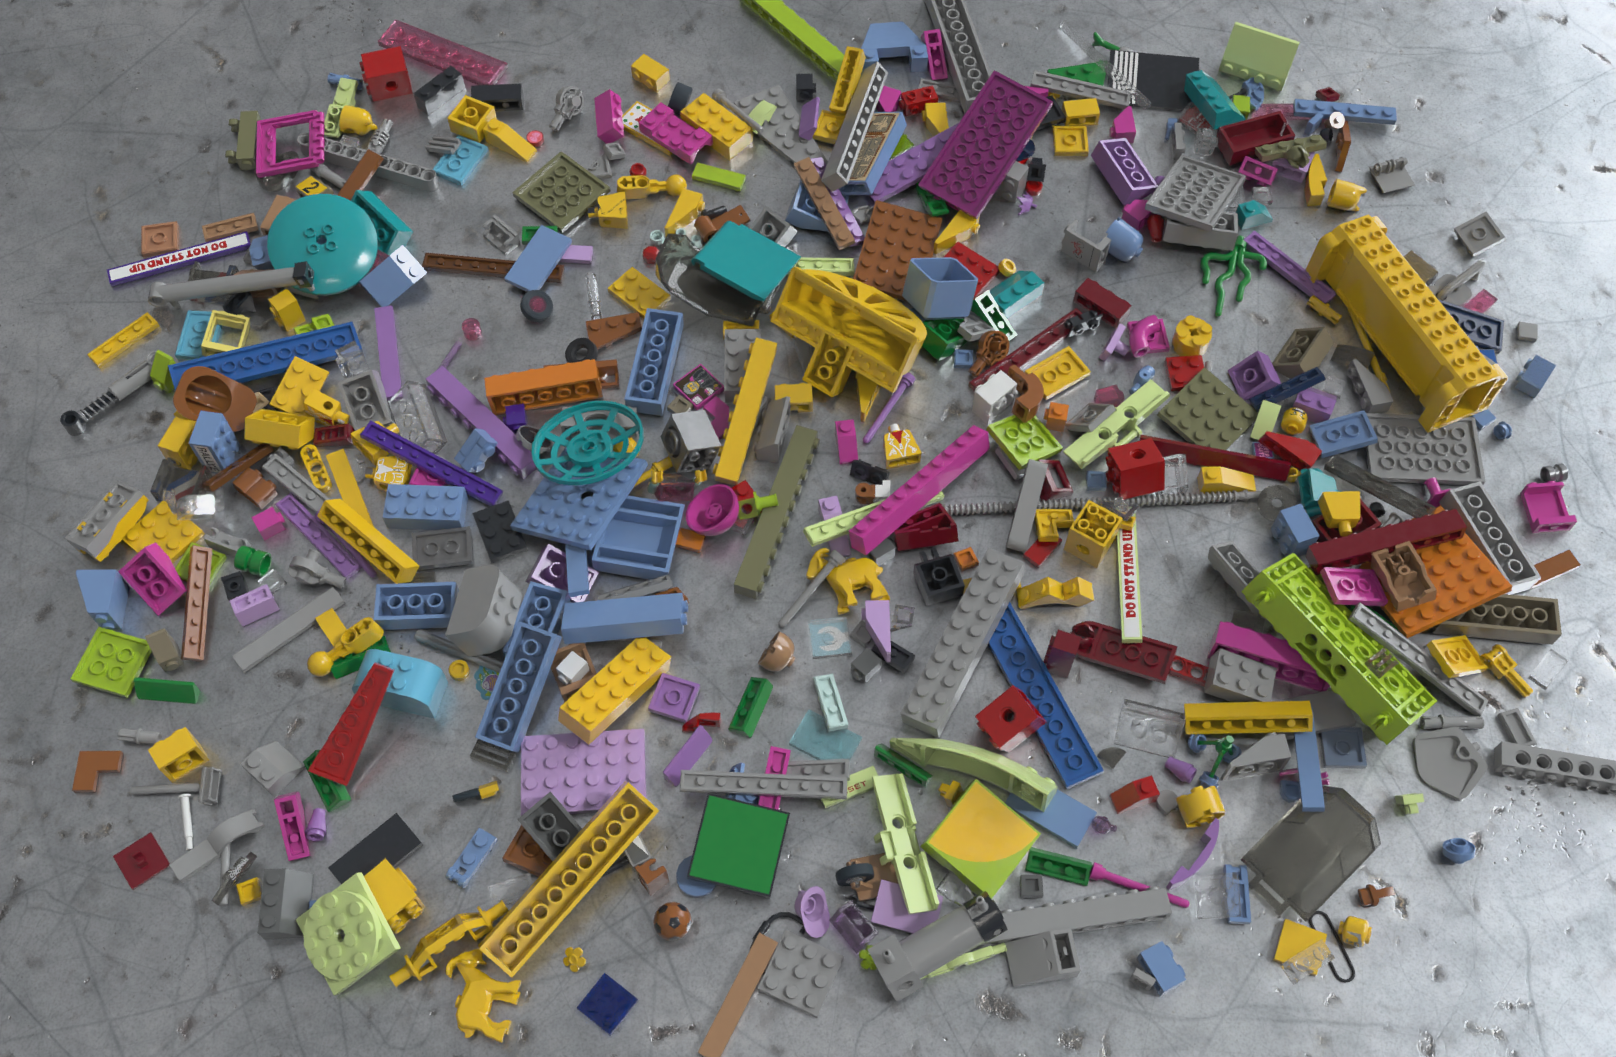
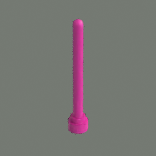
M1094 862L1092 865L1090 879L1096 881L1098 879H1105L1133 890L1137 889L1139 892L1146 891L1150 887L1108 872L1099 863ZM1167 893L1170 903L1184 908L1189 907L1190 903L1187 899Z

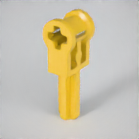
M1495 644L1491 651L1481 655L1488 669L1498 679L1504 676L1524 698L1533 693V689L1513 669L1518 664L1508 655L1503 646Z

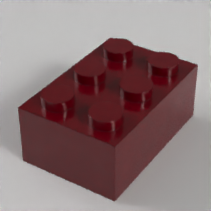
M1360 498V520L1355 527L1351 528L1352 533H1361L1371 528H1380L1382 523ZM1323 515L1312 520L1319 534L1316 542L1322 543L1332 538L1344 537L1340 536L1339 528L1327 527Z

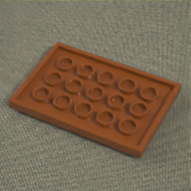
M876 200L853 279L871 287L873 286L892 298L906 301L902 294L910 260L912 258L933 257L934 242L938 238L943 218L932 217L929 214Z

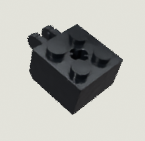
M934 547L931 548L933 559L928 560L926 553L920 551L921 562L914 564L913 574L925 605L929 606L963 596L965 585L953 555L949 554L940 557L937 549Z

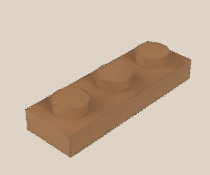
M254 213L202 226L206 242L246 231L249 233L259 230Z

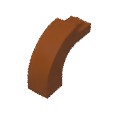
M1014 364L1009 367L1007 375L1017 383L1016 390L1022 396L1015 399L1011 413L1026 423L1038 413L1044 389L1041 381L1033 372L1027 375Z

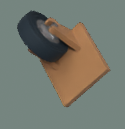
M885 853L851 859L850 862L846 863V867L839 869L835 873L837 884L839 886H851V889H855L859 901L877 898L881 879L896 884L899 883L894 865L891 862L886 863V865H881L879 859Z

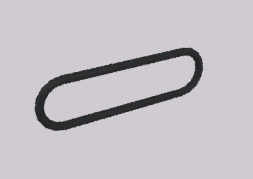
M1314 911L1309 916L1311 928L1315 929L1312 922L1314 915L1322 914L1325 916L1352 970V976L1349 979L1339 977L1324 947L1323 952L1334 975L1341 982L1352 981L1355 977L1354 966L1330 918L1323 911Z

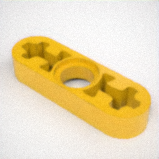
M306 445L301 449V457L313 485L322 493H326L332 488L331 479L316 446ZM309 452H312L314 458L313 460H310L308 456ZM314 466H321L318 472L311 471ZM320 477L324 480L325 485L321 486L318 479Z

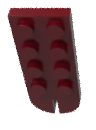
M1094 621L1078 623L1072 627V632H1070L1082 637L1076 653L1078 658L1166 684L1178 646L1142 636V643H1122L1121 629Z

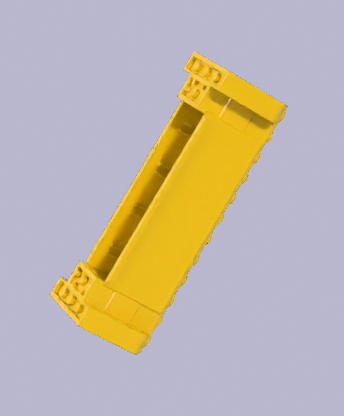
M1368 214L1340 224L1320 238L1305 269L1311 276L1310 280L1312 283H1315L1316 280L1322 281L1326 279L1415 396H1420L1419 401L1425 407V410L1418 421L1427 433L1487 410L1508 380V376L1498 364L1491 365L1442 303L1385 235L1388 229L1379 217H1371Z

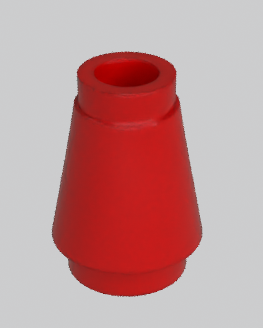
M1152 215L1147 221L1151 241L1160 242L1162 241L1164 220L1161 215Z

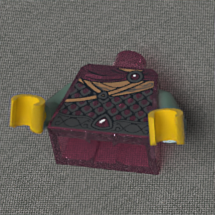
M652 470L647 490L649 493L654 494L658 501H693L694 490L701 482L707 481L706 470L695 471V477L692 480L680 474H663V471L655 472Z

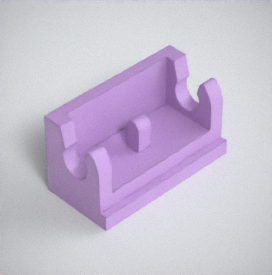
M267 584L230 600L234 614L242 627L280 610Z

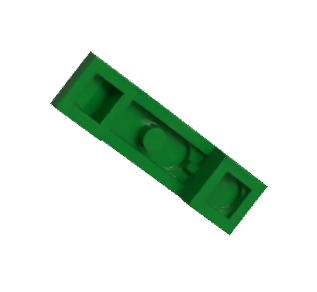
M920 181L914 184L919 198L930 216L934 217L949 213L945 201L941 199L936 200L934 195L920 188L918 185Z

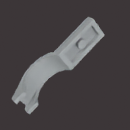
M252 809L222 822L208 835L205 841L169 864L181 883L185 882L220 858L223 849L236 838L244 834L256 833L264 828V823L258 822L254 816L257 814L256 811Z

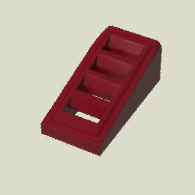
M349 423L315 428L313 445L351 446L353 445L351 433L355 429Z

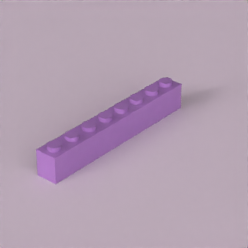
M444 366L426 378L428 385L426 388L432 396L436 395L444 407L448 406L452 415L455 418L459 417L468 430L470 428L472 430L475 428L485 430L498 442L495 447L498 458L503 464L507 463L516 476L519 474L525 479L537 469L533 462L531 451L523 447V442L521 440L518 441L516 435Z

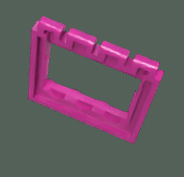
M312 110L257 121L256 174L258 178L319 167V164L324 163L323 112ZM309 123V157L276 163V129Z

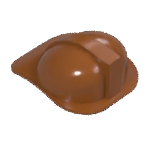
M195 366L187 369L182 374L173 396V403L176 410L182 416L197 421L200 411L222 413L232 431L236 432L245 428V417L253 414L257 398L249 387L208 367Z

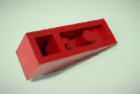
M1266 431L1258 440L1259 443L1280 458L1291 462V465L1299 471L1311 468L1322 450L1308 440Z

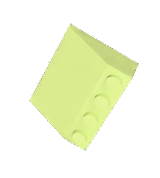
M1235 22L1219 71L1246 80L1254 77L1256 83L1261 82L1262 85L1282 91L1300 42Z

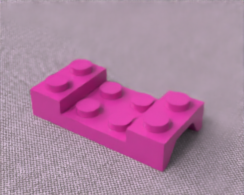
M662 102L639 122L641 133L690 165L694 162L697 152L702 147L713 145L711 134L700 127L695 129L675 116L674 110Z

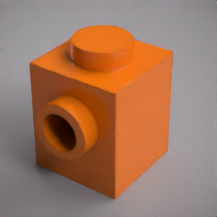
M1050 402L1049 409L1045 408L1043 418L1047 420L1046 428L1048 430L1064 432L1069 405Z

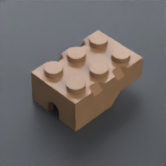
M1410 541L1395 545L1394 552L1390 554L1388 549L1372 553L1371 569L1374 570L1376 576L1381 580L1382 587L1390 595L1391 602L1397 612L1436 599L1437 590L1427 575L1424 563Z

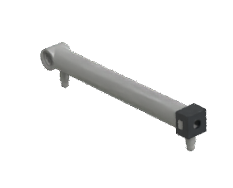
M305 261L295 263L294 267L172 284L154 282L150 287L148 303L155 307H164L166 303L170 302L175 309H180L181 306L178 301L298 285L300 289L308 288L310 291H314V271L308 262Z

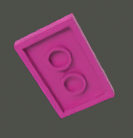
M1324 567L1320 571L1334 604L1357 605L1362 603L1365 606H1385L1388 602L1374 570Z

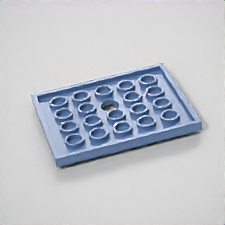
M566 447L559 457L568 455ZM607 458L604 462L600 463L601 468L609 465L615 459ZM634 458L628 466L617 474L605 480L586 485H563L552 482L544 477L510 526L513 531L592 550L647 468L648 463L644 459ZM621 459L614 467L618 466L625 459ZM571 461L559 463L569 471L575 466ZM554 465L548 471V474L558 478L565 475L558 471ZM582 467L577 473L592 472L594 469L593 467ZM589 476V477H572L571 479H584V478H590V477H594V476ZM584 492H593L592 497L588 496L583 500L580 499Z

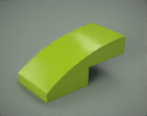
M325 314L311 318V323L294 327V333L297 335L335 325L330 315Z

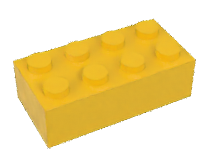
M705 93L701 94L680 111L681 120L695 129L700 127L712 135L713 145L710 147L729 161L753 142L752 127Z

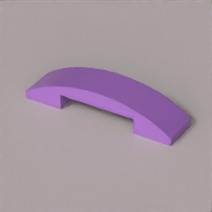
M1217 818L1214 819L1200 839L1207 846L1189 871L1183 866L1178 869L1166 886L1168 890L1177 888L1189 881L1205 864L1218 838L1219 820Z

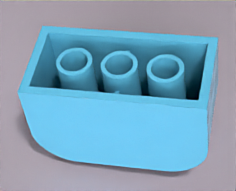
M378 649L367 650L352 686L354 694H356L369 670L376 662L395 670L380 706L435 719L448 685L443 670L435 664L422 659Z

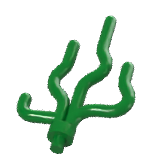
M1242 235L1237 236L1234 249L1228 254L1208 253L1201 259V268L1203 270L1202 283L1204 285H1207L1210 280L1208 261L1229 260L1227 272L1220 275L1215 282V289L1218 293L1215 309L1217 317L1222 315L1225 299V290L1222 283L1233 276L1236 261L1239 270L1244 274V279L1237 288V302H1242L1245 287L1251 281V272L1244 264V258L1259 261V269L1261 271H1264L1267 267V260L1263 255L1246 252L1247 243Z

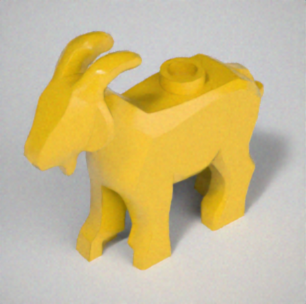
M821 548L814 553L806 574L808 580H814L826 566L828 561L823 558L828 557L826 553L829 552V549ZM852 557L847 559L842 565L832 569L827 575L826 580L837 596L838 615L849 613L848 606H857L858 602L853 591L864 586L872 590L871 601H890V596L885 587L877 578L883 572V567H879L869 558L856 559Z
M480 949L464 952L449 960L445 968L446 975L451 978L454 969L457 967L466 983L462 995H458L455 1002L458 1028L465 1033V1038L472 1037L476 1030L482 1032L487 1038L502 1043L504 1034L508 1035L512 1021L493 1022L488 1017L493 1000H500L517 1005L521 994L518 990L522 981H497L476 968L478 964H487L483 960V952Z

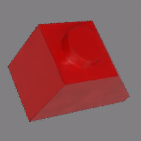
M1151 775L1132 781L1109 796L1117 814L1155 803L1160 793Z

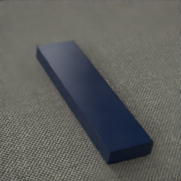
M1315 367L1250 398L1249 401L1255 411L1259 412L1263 400L1276 404L1326 379L1321 370Z

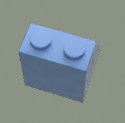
M116 569L76 570V576L88 614L102 628L113 631L114 629H122L130 590L128 583Z

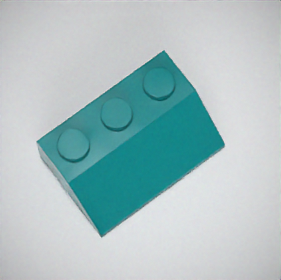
M1017 271L989 290V292L1008 319L1042 296L1045 283L1033 271Z

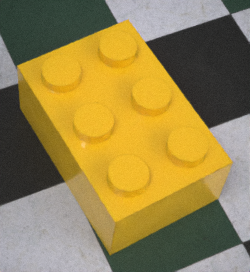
M260 409L245 417V440H251L255 444L270 443V446L274 447L288 446L289 449L297 450L314 439L315 417Z

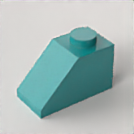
M1252 200L1238 204L1236 213L1238 216V226L1241 231L1273 222V218L1266 206Z

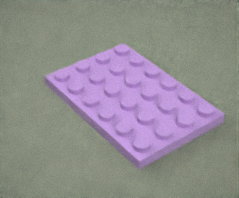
M644 729L603 731L589 745L574 733L525 736L521 743V816L550 791L569 814L597 813L624 781L629 782L646 798Z

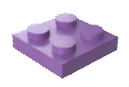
M662 673L648 711L686 723L700 690V684Z

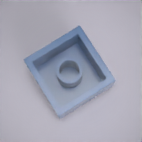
M1302 504L1280 510L1271 527L1272 535L1278 540L1281 552L1286 557L1292 553H1295L1297 557L1306 555L1308 547L1316 543L1319 537Z

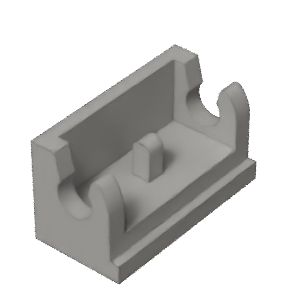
M493 215V218L483 225V228L487 229L483 232V236L507 256L521 245L519 236L498 216Z
M211 527L213 531L212 536L205 534L203 538L209 548L234 558L241 546H253L247 539H239L223 533L215 527Z

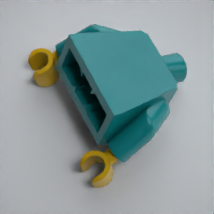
M1290 468L1287 481L1291 483L1296 482L1298 478L1301 503L1303 508L1306 509L1309 518L1322 514L1318 500L1323 492H1342L1337 490L1336 480L1318 468L1301 469V471H1298L1296 468Z

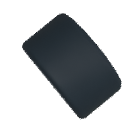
M677 82L668 104V107L674 110L675 114L680 115V111L688 105L693 91L692 87Z

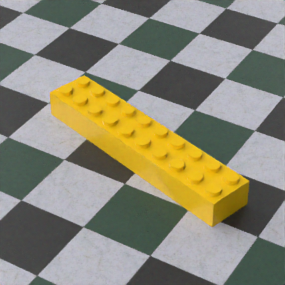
M624 781L479 943V949L512 978L655 817L659 810L629 782Z

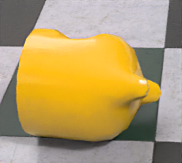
M348 105L343 107L339 120L341 132L356 133L359 136H363L371 130L378 129L367 110Z
M1335 179L1328 196L1327 206L1344 211H1359L1357 204L1361 194L1366 193L1367 189L1352 182Z

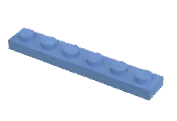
M1295 99L1293 103L1294 116L1313 118L1317 113L1323 115V119H1328L1330 114L1340 112L1343 114L1345 121L1395 125L1397 121L1395 107Z

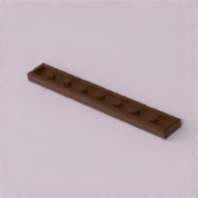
M425 252L422 267L425 271L505 278L516 261ZM556 265L545 282L562 283L565 270L564 265Z

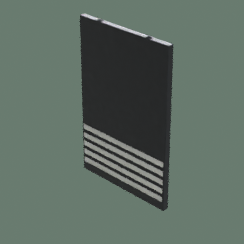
M1110 50L1107 87L1132 92L1129 106L1180 111L1192 110L1195 104L1184 91L1186 74L1199 71L1200 58Z

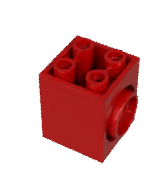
M401 46L361 54L362 61L359 63L361 71H365L362 77L364 84H368L366 85L368 96H372L373 102L413 94Z
M1152 438L1108 448V456H1106L1108 471H1106V478L1108 482L1112 483L1114 493H1117L1121 500L1165 490V460Z
M1014 685L975 715L978 720L976 724L982 732L990 735L989 741L996 749L998 748L1000 751L1004 750L1006 752L1012 751L1046 723V720L1024 692Z

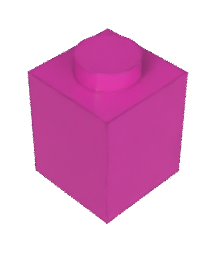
M273 507L251 517L264 541L286 530L282 524L285 520L281 512L276 513Z

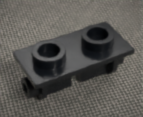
M1090 310L1080 314L1079 317L1075 316L1067 319L1064 322V326L1070 330L1068 337L1077 336L1084 331L1097 328L1103 315H1098L1096 311Z
M855 459L852 461L849 475L875 485H883V480L889 478L890 472L887 471L888 469L878 466L872 467V464L861 461V459Z

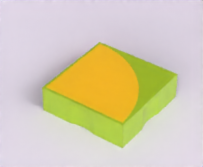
M975 779L969 783L954 802L946 817L935 826L920 847L939 864L952 871L973 893L979 895L986 891L992 899L1041 833Z

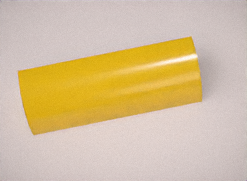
M847 46L829 106L831 112L842 115L847 114L866 59L863 49Z

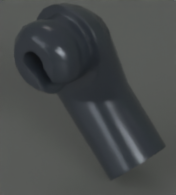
M723 205L711 210L704 209L701 211V216H709L712 220L726 213L727 208Z

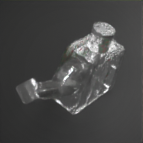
M223 486L220 489H216L212 494L186 495L178 500L175 498V489H171V491L163 489L162 500L167 502L173 514H177V520L216 518L215 512H222L225 507Z

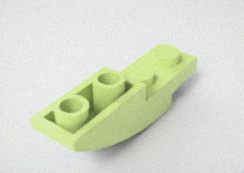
M340 78L333 104H329L324 121V136L338 138L342 134L339 126L340 114L345 105L355 107L356 101L354 97L358 87L357 80Z

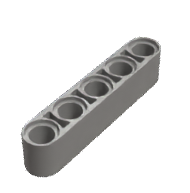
M1032 459L1028 460L1006 542L1007 548L1021 552L1026 550L1048 464Z

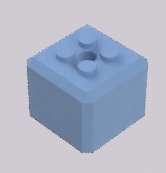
M912 258L909 263L902 296L925 320L964 319L970 314L978 278L955 258Z

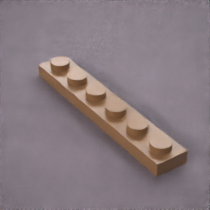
M810 157L794 163L798 176L838 249L841 250L855 244L853 235L825 184L821 181V177Z

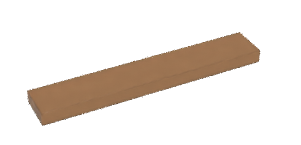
M761 933L758 934L698 1054L704 1057H721L778 942Z

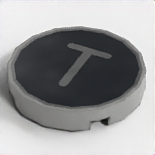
M520 426L515 434L518 441L521 440L523 447L532 451V444L539 429L531 426ZM545 438L540 448V453H543V451L548 453L552 446V441Z

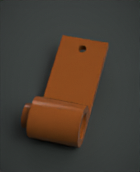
M739 205L713 220L709 216H700L696 219L694 226L704 242L707 243L726 221H732L740 226V224L745 225L751 220L743 207Z

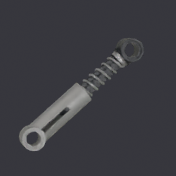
M157 350L150 352L144 362L108 386L107 393H102L100 398L96 397V401H91L90 405H85L84 409H80L77 412L70 410L63 413L60 422L66 431L72 436L82 434L86 429V423L89 418H93L95 414L98 415L100 410L104 411L103 408L109 407V404L112 402L115 403L114 400L122 401L152 379L150 373Z

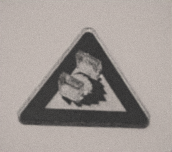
M345 450L356 481L361 483L366 478V467L376 466L359 450Z
M1117 497L1114 501L1099 500L1101 506L1122 517L1124 521H1128L1140 508L1139 504H1132L1129 501L1122 502L1123 497Z

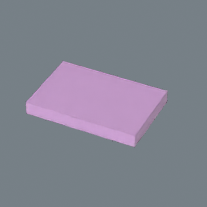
M881 879L871 923L913 934L939 918L943 896L937 895L939 900L937 910L909 914L899 884Z

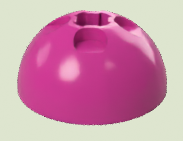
M724 484L712 485L700 491L687 508V525L694 532L703 536H717L727 532L734 525L739 514V502L735 492L731 487Z

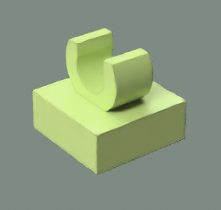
M1423 793L1396 795L1395 801L1396 804L1404 805L1405 814L1419 813L1417 803L1424 802Z

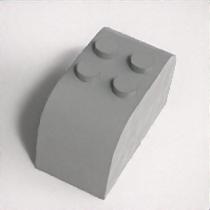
M495 565L466 569L445 636L469 657L498 651L509 641L522 600L521 590Z

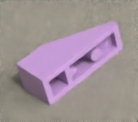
M837 496L818 500L821 522L842 515ZM847 534L827 541L830 553L836 550L843 557L851 556Z
M889 600L865 601V608H861L862 620H865L866 629L885 661L891 662Z

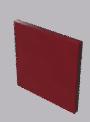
M152 832L113 856L132 890L170 867L167 857Z

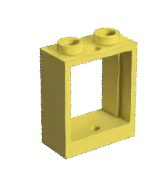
M212 310L201 345L202 356L245 347L250 330V318L244 315H234L225 311ZM217 324L242 330L237 347L212 342Z

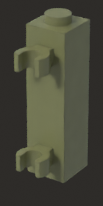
M241 111L240 120L229 119L228 125L231 126V132H238L237 152L227 150L225 157L228 158L229 164L237 162L240 170L256 169L257 121L261 120L258 111Z

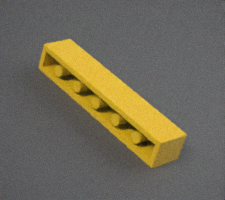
M332 499L324 501L317 515L318 518L394 583L401 584L413 580L419 568L415 561L343 500Z
M1310 701L1184 704L1186 734L1312 732L1313 713Z

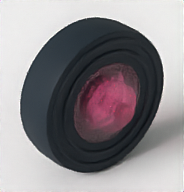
M531 290L521 299L520 309L528 320L542 322L551 315L553 302L545 292Z

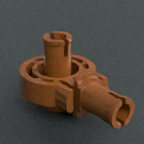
M990 330L985 332L979 340V349L975 353L977 360L968 372L972 376L977 377L986 365L992 367L995 362L1005 358L1010 347L1008 337L1001 331Z

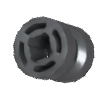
M1563 463L1555 464L1553 467L1550 465L1541 468L1540 476L1543 483L1549 481L1565 482L1568 479V470Z

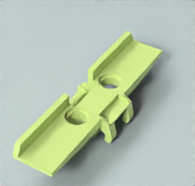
M1149 380L1118 407H1115L1116 410L1096 429L1083 434L1066 448L1063 453L1083 469L1105 453L1108 448L1128 444L1135 437L1139 438L1142 435V431L1137 425L1170 397V393L1168 391L1165 392L1154 381ZM1131 412L1134 414V417L1127 418L1124 413ZM1120 430L1130 431V433L1116 443L1119 436L1117 432Z
M903 773L873 776V787L884 831L874 836L875 843L882 841L885 855L879 859L881 865H886V863L891 862L894 865L909 914L935 911L939 906V900L925 851H920L915 832L917 829L915 825L917 822ZM893 819L900 822V829L893 826Z

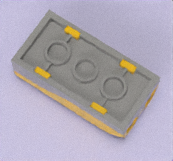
M117 480L65 539L80 553L85 555L87 552L95 560L101 562L121 542L126 533L135 526L136 522L145 512L149 500L139 489Z

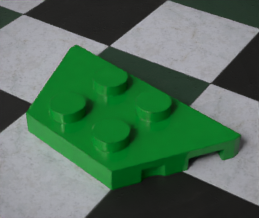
M1109 61L1048 69L1047 73L1103 86Z

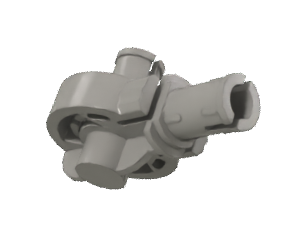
M565 86L558 91L556 106L554 107L556 115L549 124L552 130L558 132L564 120L570 121L572 116L582 111L584 96L580 89L574 86Z
M309 549L306 557H293L288 572L298 582L304 584L318 583L320 585L326 582L339 589L343 588L346 577L330 572L328 566L325 568L318 564L317 561L321 556L320 552Z

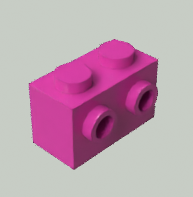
M1245 156L1238 172L1246 175L1247 180L1250 181L1251 178L1258 180L1257 184L1267 187V184L1272 185L1279 169Z

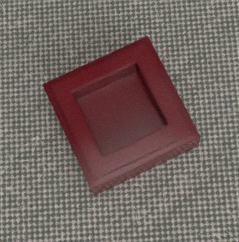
M1327 87L1317 90L1315 96L1321 101L1333 102L1339 100L1340 94Z

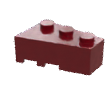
M941 503L917 511L890 534V538L895 542L898 551L959 542L957 524Z

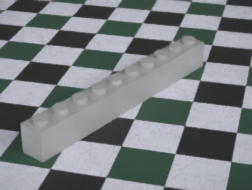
M878 61L864 69L821 179L832 192L848 184L885 84L888 72Z
M1159 886L1149 887L1146 891L1138 892L1137 889L1129 890L1123 895L1109 893L1104 898L1089 896L1084 898V901L1078 902L1070 899L1063 901V904L1059 905L1046 903L1040 908L1026 906L1021 908V911L1015 912L1007 909L1001 911L1008 930L973 949L995 946L1003 942L1007 943L1059 929L1071 928L1072 934L1169 919L1172 910L1166 888L1159 889Z

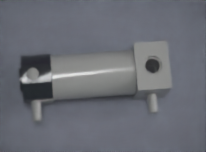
M984 891L901 941H898L895 934L869 948L868 951L886 986L898 1002L924 987L920 981L924 976L978 945L988 942L1008 929L997 904Z

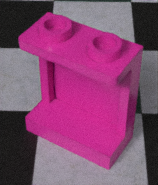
M1549 481L1539 484L1532 482L1527 484L1521 491L1520 496L1532 533L1570 531L1577 523L1576 516L1568 514L1561 493V489L1564 487L1563 482Z

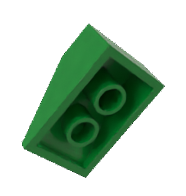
M964 319L923 321L922 323L927 330V335L922 347L939 361L949 357L954 353L955 349H959L968 342L957 332Z

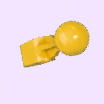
M677 174L669 176L666 181L649 180L648 177L643 175L622 176L617 180V193L625 192L626 199H643L650 194H657L659 191H667L671 196L677 197L680 196L683 188L687 189L686 180Z
M371 617L363 618L343 632L341 641L334 645L332 650L329 652L317 651L311 654L307 661L309 672L318 677L326 676L331 672V667L338 658L345 657L349 653H361L379 641L384 634L383 628Z

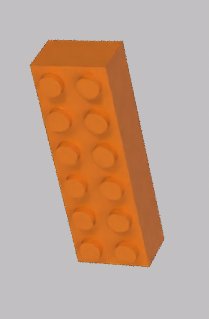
M595 359L484 378L486 397L495 416L506 414L505 406L524 404L525 410H532L603 397L601 380Z

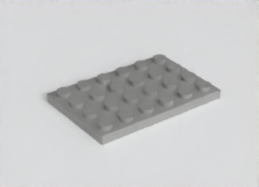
M1181 155L1146 203L1145 210L1166 216L1169 219H1175L1186 225L1198 227L1204 231L1212 232L1245 182L1246 175Z
M1366 413L1378 438V443L1365 446L1370 481L1424 483L1426 480L1435 477L1438 484L1469 485L1481 481L1482 485H1484L1486 482L1475 417H1466L1427 433L1418 421L1421 415Z

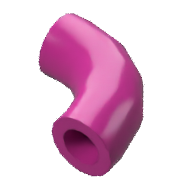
M1150 315L1139 320L1131 330L1129 344L1131 352L1136 358L1142 357L1150 351L1147 339L1149 335L1160 331V324L1156 315Z

